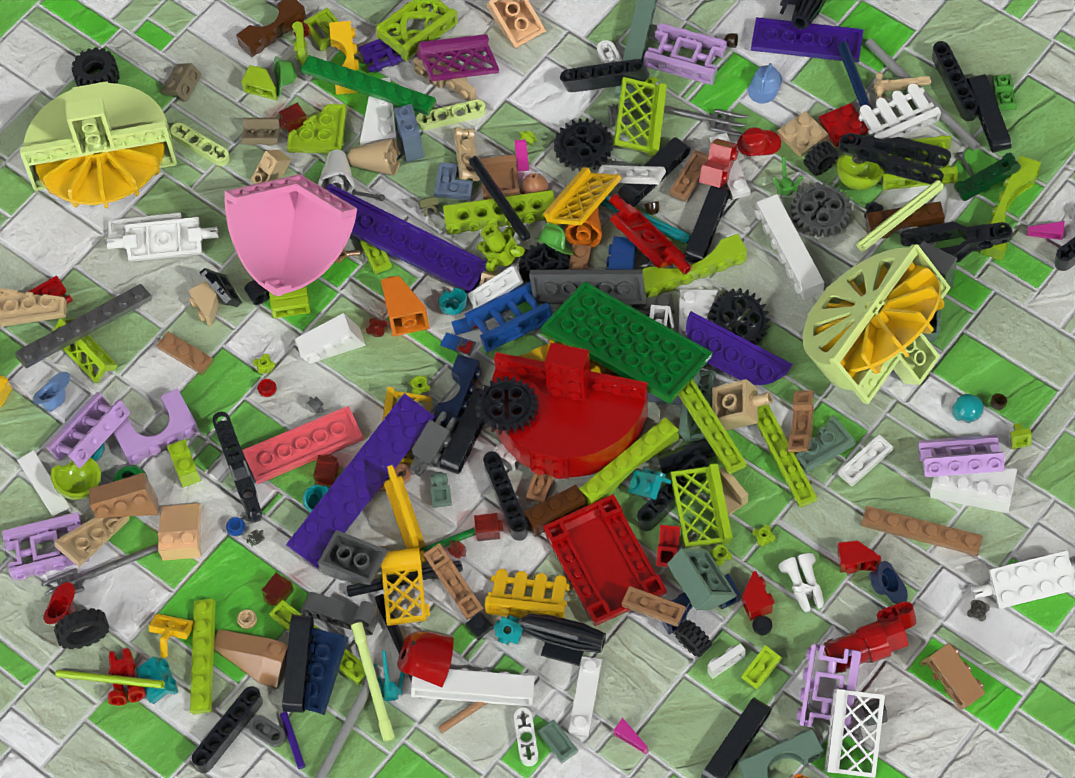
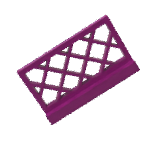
M487 34L419 42L417 57L419 60H422L431 82L499 73V67L488 45L489 38ZM479 52H486V56L479 54ZM463 54H469L470 57H469V58H466V57H464V56H462V55H463ZM452 56L454 58L452 60H449L445 57ZM475 57L481 60L480 64L472 61V58ZM435 58L437 60L432 62L427 59ZM456 59L464 62V65L461 66L455 63ZM441 61L448 66L444 68L438 65V63ZM486 62L492 65L493 68H487L482 65ZM469 64L475 67L476 69L469 70L466 68V66ZM450 67H453L458 69L459 71L452 72L449 69ZM436 69L442 72V74L434 75L433 70Z

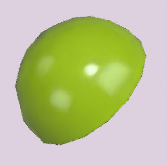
M847 154L837 160V173L842 183L854 190H867L874 187L880 182L884 170L878 164L868 161L855 163L852 160V156Z
M89 458L81 468H78L71 461L65 466H60L59 464L53 467L51 470V480L55 490L62 497L71 500H81L89 497V489L100 485L101 470L92 458Z

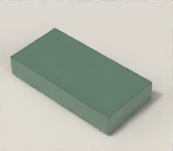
M554 719L538 730L539 736L561 763H564L578 753V749Z

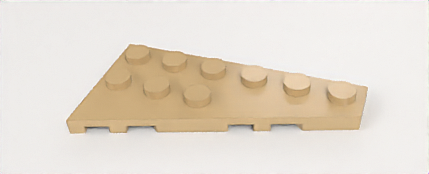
M0 288V327L66 317L67 301L64 297L45 294L41 296L34 295L32 292L21 293L17 290Z

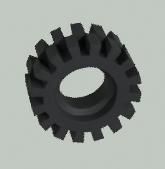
M822 141L821 144L818 143L816 147H812V150L807 152L808 155H805L803 164L813 175H821L823 171L826 172L828 168L832 167V164H835L839 153L828 141Z
M685 620L674 631L679 643L683 644V647L687 648L688 652H692L694 656L701 657L712 646L709 636L705 635L704 630L702 631L691 620Z

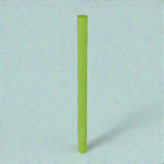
M57 669L55 673L56 677L161 689L165 686V682L162 680Z

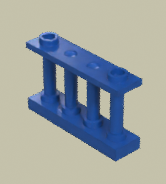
M531 282L464 313L469 329L477 326L482 332L480 338L487 353L541 327L553 315L548 303L540 306L534 299ZM527 301L533 310L523 314L518 305ZM511 310L516 318L506 322L501 314ZM494 317L499 326L489 330L484 322Z

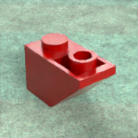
M858 540L838 543L837 553L841 573L851 574L860 570L874 571L879 567L881 556Z
M757 571L752 572L742 596V605L750 621L758 616L772 613L773 604H775L771 593L767 594L765 590L766 583L762 576L759 577Z

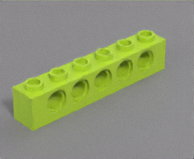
M553 190L506 197L521 221L527 224L535 221H547L543 213L555 200ZM494 199L443 206L447 234H459L466 231L474 232L483 229L488 224H496L497 227L511 226L504 214H498L503 212Z

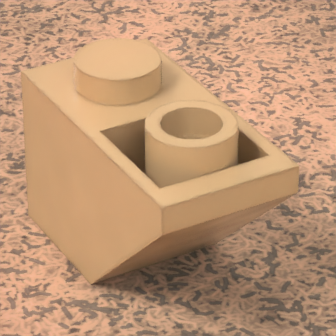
M266 150L250 181L258 184L281 178L291 159L280 150Z
M205 281L188 290L190 294L188 300L193 308L196 307L198 309L197 315L201 322L205 321L209 327L213 323L220 302L217 293Z

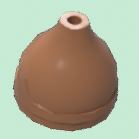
M530 173L522 181V194L549 191L547 180L539 173Z

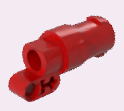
M905 601L884 608L877 613V621L861 626L850 634L836 639H829L823 643L826 656L843 659L845 649L862 651L860 664L874 663L890 657L893 651L909 646L905 630L915 626L917 622L913 604ZM848 656L847 664L837 662L835 674L846 672L850 668L852 656Z

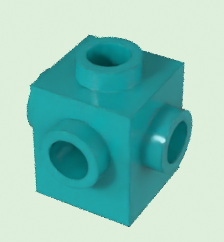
M508 615L507 618L497 619L493 631H496L495 636L499 637V642L509 645L510 642L519 644L523 628L520 627L521 624L518 623V618ZM507 626L511 627V633L509 634L505 631Z

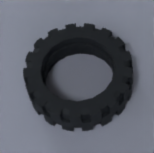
M90 608L89 610L81 609L79 612H72L71 615L67 614L63 617L64 619H60L57 622L58 624L54 626L58 644L64 649H81L83 646H91L92 643H97L101 638H104L110 628L105 613L100 609L95 610V608ZM85 626H90V627H88L87 629H84V630H81V631H77V632H73V631H75L76 629H79V628H82V627H85Z

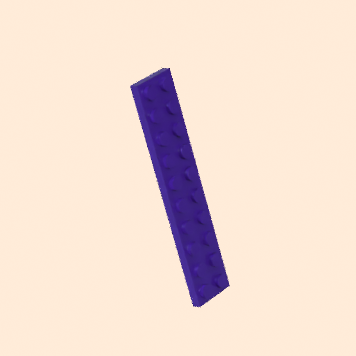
M330 183L327 186L326 190L357 208L356 219L351 232L352 236L456 288H460L466 293L475 290L481 281L482 272L487 270V261Z
M404 393L290 538L286 546L314 568L318 569V561L335 531L338 530L346 533L388 479L387 466L393 465L395 470L418 440L429 420L433 421L435 416Z

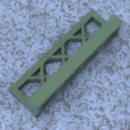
M714 370L699 371L693 380L702 394L704 392L707 393L705 399L712 408V388L715 385L716 372ZM709 377V381L702 386V378ZM682 402L678 433L686 442L705 438L703 433L694 434L698 425Z

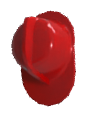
M752 127L740 136L737 147L746 156L771 155L780 149L781 139L773 131Z
M63 583L54 591L43 615V620L46 624H58L57 622L60 619H64V616L67 614L71 615L72 612L76 611L73 604L75 587L72 583Z

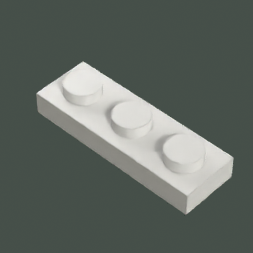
M511 266L467 295L475 309L510 292L521 285L523 281L517 268Z
M878 435L838 471V475L853 487L893 451V446L881 435Z

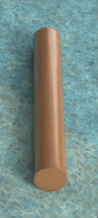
M474 702L438 726V729L441 733H444L487 703Z

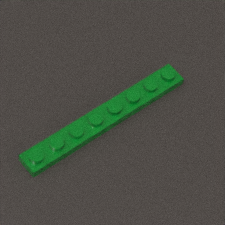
M308 55L301 67L303 74L400 107L412 104L415 112L427 116L436 103L435 97Z

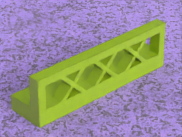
M60 318L53 331L75 319ZM90 335L75 342L76 351L71 349V345L63 348L95 383L100 382L106 371H115L118 366ZM82 352L87 355V363L82 361ZM93 364H96L100 369L97 375L93 372Z

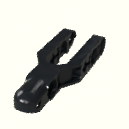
M848 133L843 135L839 142V147L843 152L856 155L861 160L876 163L888 174L930 185L936 180L942 182L944 174L941 170L930 167L927 164L925 166L888 154H895L938 166L948 165L951 158V153L948 149L903 137L883 140L871 136ZM920 150H924V151H926L928 154H927V155L922 154V153L920 152ZM938 155H943L946 159H941ZM913 169L919 170L921 173H915ZM930 174H936L939 178H934Z
M947 222L909 229L900 233L903 246L921 245L923 241L932 243L960 237L964 238L966 241L960 245L940 248V250L957 257L956 263L962 261L973 251L989 249L994 245L1007 243L1013 238L1011 226L1004 222L966 227L956 222Z
M217 412L212 419L216 434L245 513L251 522L256 523L261 521L262 511L258 502L255 485L229 415L226 412ZM223 416L227 419V421H219L218 423H216V420L219 417ZM250 491L253 493L251 498L243 497L246 492Z

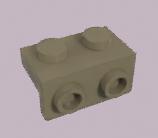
M192 63L177 64L173 68L170 77L165 81L161 92L165 96L177 95L183 102L187 101L199 81L201 73Z
M243 118L242 144L250 146L256 144H266L268 146L278 144L281 134L279 118Z

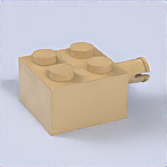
M747 379L712 388V410L726 431L758 423V406L773 403L771 393L758 394V388Z

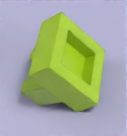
M1021 423L1013 424L1014 431L1010 432V446L1012 450L1031 446L1032 433L1030 428L1024 429Z

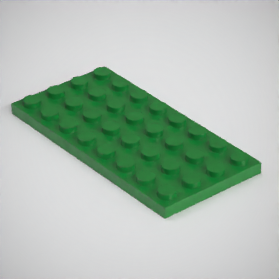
M585 281L541 328L543 333L567 346L589 350L591 360L621 377L647 382L648 392L669 404L674 401L712 358L713 353Z

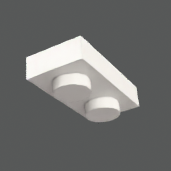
M741 643L736 647L731 646L724 655L715 657L709 662L708 674L712 679L745 658V648Z

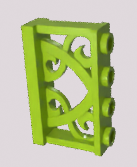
M412 0L397 12L392 13L385 21L378 24L376 27L377 38L384 41L407 62L417 54L419 42L434 41L457 25L458 12L453 8L450 9L440 0ZM430 4L434 7V9L432 10V12H430L429 6H427V8L424 7ZM410 19H425V29L422 31H407V22ZM392 31V34L398 35V36H391V35L388 34V33H390V32ZM402 39L404 44L402 45L398 41Z

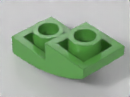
M1011 74L992 76L995 99L1000 111L1016 109L1017 103L1013 92L1014 85Z

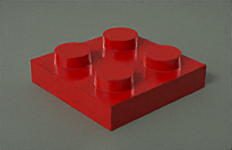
M852 103L819 116V122L829 134V138L835 148L839 146L840 138L845 134L854 133L862 136L868 134V128L863 121L860 122L859 114Z

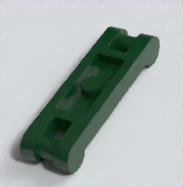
M1006 153L1003 159L964 181L956 182L954 189L959 193L963 201H967L1020 170L1021 165L1015 160L1012 153Z

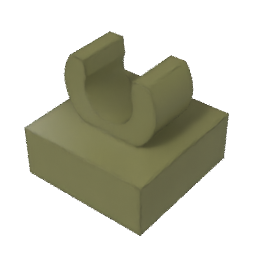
M437 197L419 201L420 209L424 208L423 213L425 217L428 216L427 210L429 208L434 210L435 215L438 213L435 205H438Z

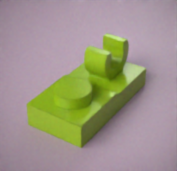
M765 645L741 678L759 690L782 657Z

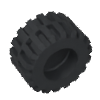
M94 47L92 50L88 48L86 52H80V56L77 55L75 61L72 62V73L78 87L107 81L108 83L118 84L120 75L116 60L111 52L106 51L104 48L100 50L98 47ZM94 70H102L97 74H90Z

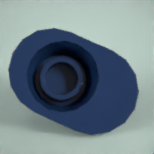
M888 561L881 562L878 569L869 573L872 588L877 594L887 595L895 604L907 602V589Z

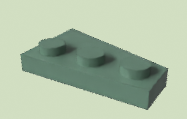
M833 415L825 427L822 426L818 434L811 440L808 451L798 452L795 456L807 473L853 447L855 440Z

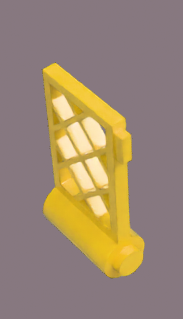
M420 547L388 551L381 565L387 626L427 621V617L430 616V606L425 604L422 563L425 562V556L423 555L424 550L420 551ZM418 571V577L413 582L406 578L409 572ZM396 574L399 576V579L392 584L387 581V575ZM402 580L410 584L405 592L397 588ZM413 588L420 592V595L415 600L407 595ZM393 590L401 595L396 602L389 599V595ZM404 598L412 602L406 610L399 606V603ZM416 605L422 610V615L413 616L409 612ZM395 608L403 613L396 619H391L390 617Z

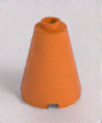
M598 207L582 225H567L565 235L571 245H585L594 248L600 243L602 229Z

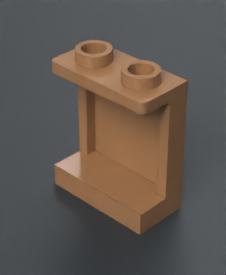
M515 155L480 159L505 197L520 195ZM482 183L483 199H493Z

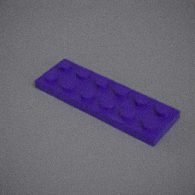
M756 17L751 51L842 61L837 46L838 43L845 41L854 62L859 63L864 29L811 23L806 29L800 30L794 27L791 21Z

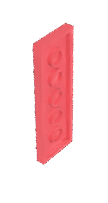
M346 406L246 448L242 452L258 485L360 442L364 438L350 407Z

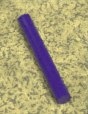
M283 712L280 714L297 768L303 769L306 766L288 713Z

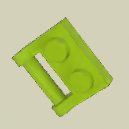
M328 7L302 23L304 30L308 31L318 43L317 46L321 51L326 50L331 44L329 23L339 22ZM317 24L327 37L323 39L314 29L313 25Z
M295 22L292 25L293 31L296 33V41H293L294 51L296 52L297 62H300L302 67L308 57V46L304 38L303 24Z

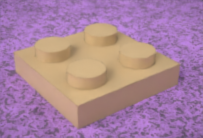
M806 111L777 130V135L800 158L806 155L809 150L811 151L812 147H816L818 143L821 144L822 141H826L829 138V134Z

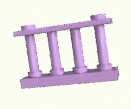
M96 392L52 439L46 448L57 460L61 461L67 455L78 468H81L131 412L121 400L118 399L111 406L101 393Z

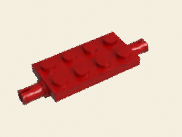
M618 194L611 196L609 202L619 212L613 214L610 221L628 237L629 241L640 249L641 253L646 255L659 269L675 265L683 275L691 271L692 266L684 260L686 256L637 208L635 209L631 204H627Z

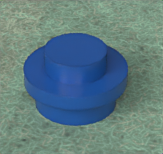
M238 517L229 519L226 524V530L231 536H240L246 529L245 522Z

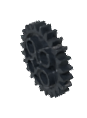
M579 118L578 123L572 120V125L565 123V128L560 127V133H556V139H554L556 158H559L560 163L564 162L565 167L571 165L572 171L576 167L579 172L583 167H591L595 170V165L601 167L602 161L607 162V157H611V151H613L611 132H608L607 126L602 128V122L596 125L595 119L589 122V119L586 118L585 122H582V119Z
M734 288L729 292L726 290L712 303L714 307L710 309V312L713 314L709 319L714 320L713 323L755 345L763 340L762 337L767 335L765 330L770 327L765 324L770 321L769 318L765 317L769 311L763 310L766 304L760 305L761 298L756 300V293L750 296L748 289L744 293H742L741 288L737 291ZM736 303H739L742 309L738 308ZM750 308L751 311L730 330L729 326ZM724 315H727L730 321H727ZM750 317L754 318L755 323L750 320ZM737 328L743 332V335L738 333Z
M505 376L504 381H501L498 377L497 383L491 380L490 387L484 385V391L479 390V397H476L477 404H475L476 415L479 417L480 423H484L485 429L491 426L492 433L497 429L499 435L503 431H506V434L509 435L511 430L517 434L518 428L524 431V425L530 427V420H536L535 415L538 414L539 407L538 396L535 394L534 388H530L529 383L523 385V379L516 382L515 377L508 381L507 376ZM505 392H509V420H506Z

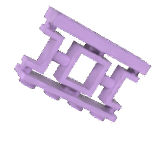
M659 23L655 32V40H659L661 43L658 50L648 48L644 55L645 66L713 85L715 75L717 74V66L711 63L714 56L724 57L727 51V42L720 38H713L702 33L698 34L687 29ZM668 39L676 41L675 45L667 44ZM680 47L695 50L692 59L677 55ZM702 48L710 50L709 55L701 53ZM663 51L671 52L670 57L662 55ZM697 60L705 61V65H697Z
M997 435L918 440L919 461H923L925 477L1004 471V453L1002 451L999 452Z
M76 512L2 531L7 551L16 550L17 561L8 563L12 579L23 580L28 576L43 575L48 571L63 570L65 567L72 565L77 566L66 555H62V552L56 547L55 552L38 556L36 544L54 540L55 544V540L59 539L58 533L66 531L69 533L81 526L83 523L79 513ZM30 541L31 548L21 550L20 543ZM33 555L34 562L24 565L23 557Z
M812 644V647L807 648L806 659L809 660V666L804 668L803 680H806V686L801 688L800 700H803L802 708H798L797 720L800 721V725L813 727L814 717L830 720L829 710L833 699L817 696L820 676L840 679L839 689L856 691L862 651L845 649L844 658L841 659L824 656L825 645ZM817 650L819 651L818 659L829 661L827 673L816 671V677L812 679ZM848 656H852L847 685L844 684L845 676L835 674L837 662L847 664ZM812 691V700L822 702L821 713L810 712L809 720H806L809 694ZM848 695L847 704L851 710L854 706V695ZM852 714L845 718L844 722L845 726L849 730L851 726Z

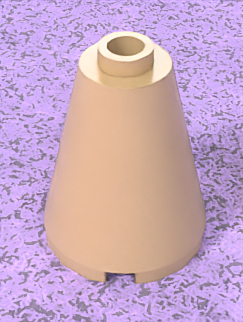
M389 138L355 147L348 152L347 160L353 167L395 175L400 165V161H397V155H400L399 145L395 139Z

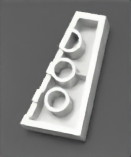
M1017 469L934 476L930 498L1008 514Z

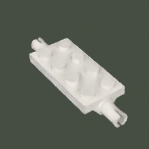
M199 217L125 225L126 233L123 237L107 238L108 250L116 248L127 249L129 262L202 254L203 239L219 238L218 226L201 228Z
M1068 550L988 569L990 574L988 584L971 588L972 592L975 593L972 594L975 600L987 596L995 597L997 607L1001 609L1075 590V562H1070Z

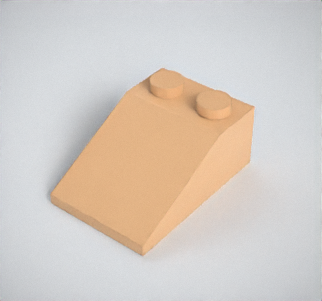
M490 0L486 5L493 19L514 48L546 32L528 0Z
M200 503L161 507L158 551L162 561L201 557Z

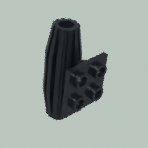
M782 0L780 6H782L780 14L783 15L788 4L795 5L791 22L794 27L803 30L816 19L826 0Z
M528 613L527 616H523L520 626L523 628L524 633L545 642L541 656L580 666L584 651L601 653L606 640V633L596 628L555 615Z

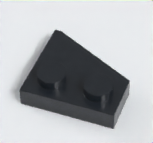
M206 268L199 272L220 296L223 303L238 307L242 303L226 275Z

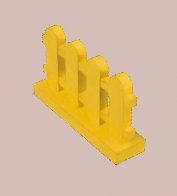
M499 569L496 572V576H491V582H494L492 592H488V596H486V614L510 615L516 618H523L528 613L566 618L565 608L567 607V601H564L565 591H570V584H567L565 576L559 575L555 578L554 582H548L547 576L544 573H539L535 576V580H530L525 571H519L516 573L515 578L508 577V572L505 569ZM507 584L514 585L512 594H505ZM526 586L533 587L531 597L525 596ZM546 588L553 589L551 599L544 598Z

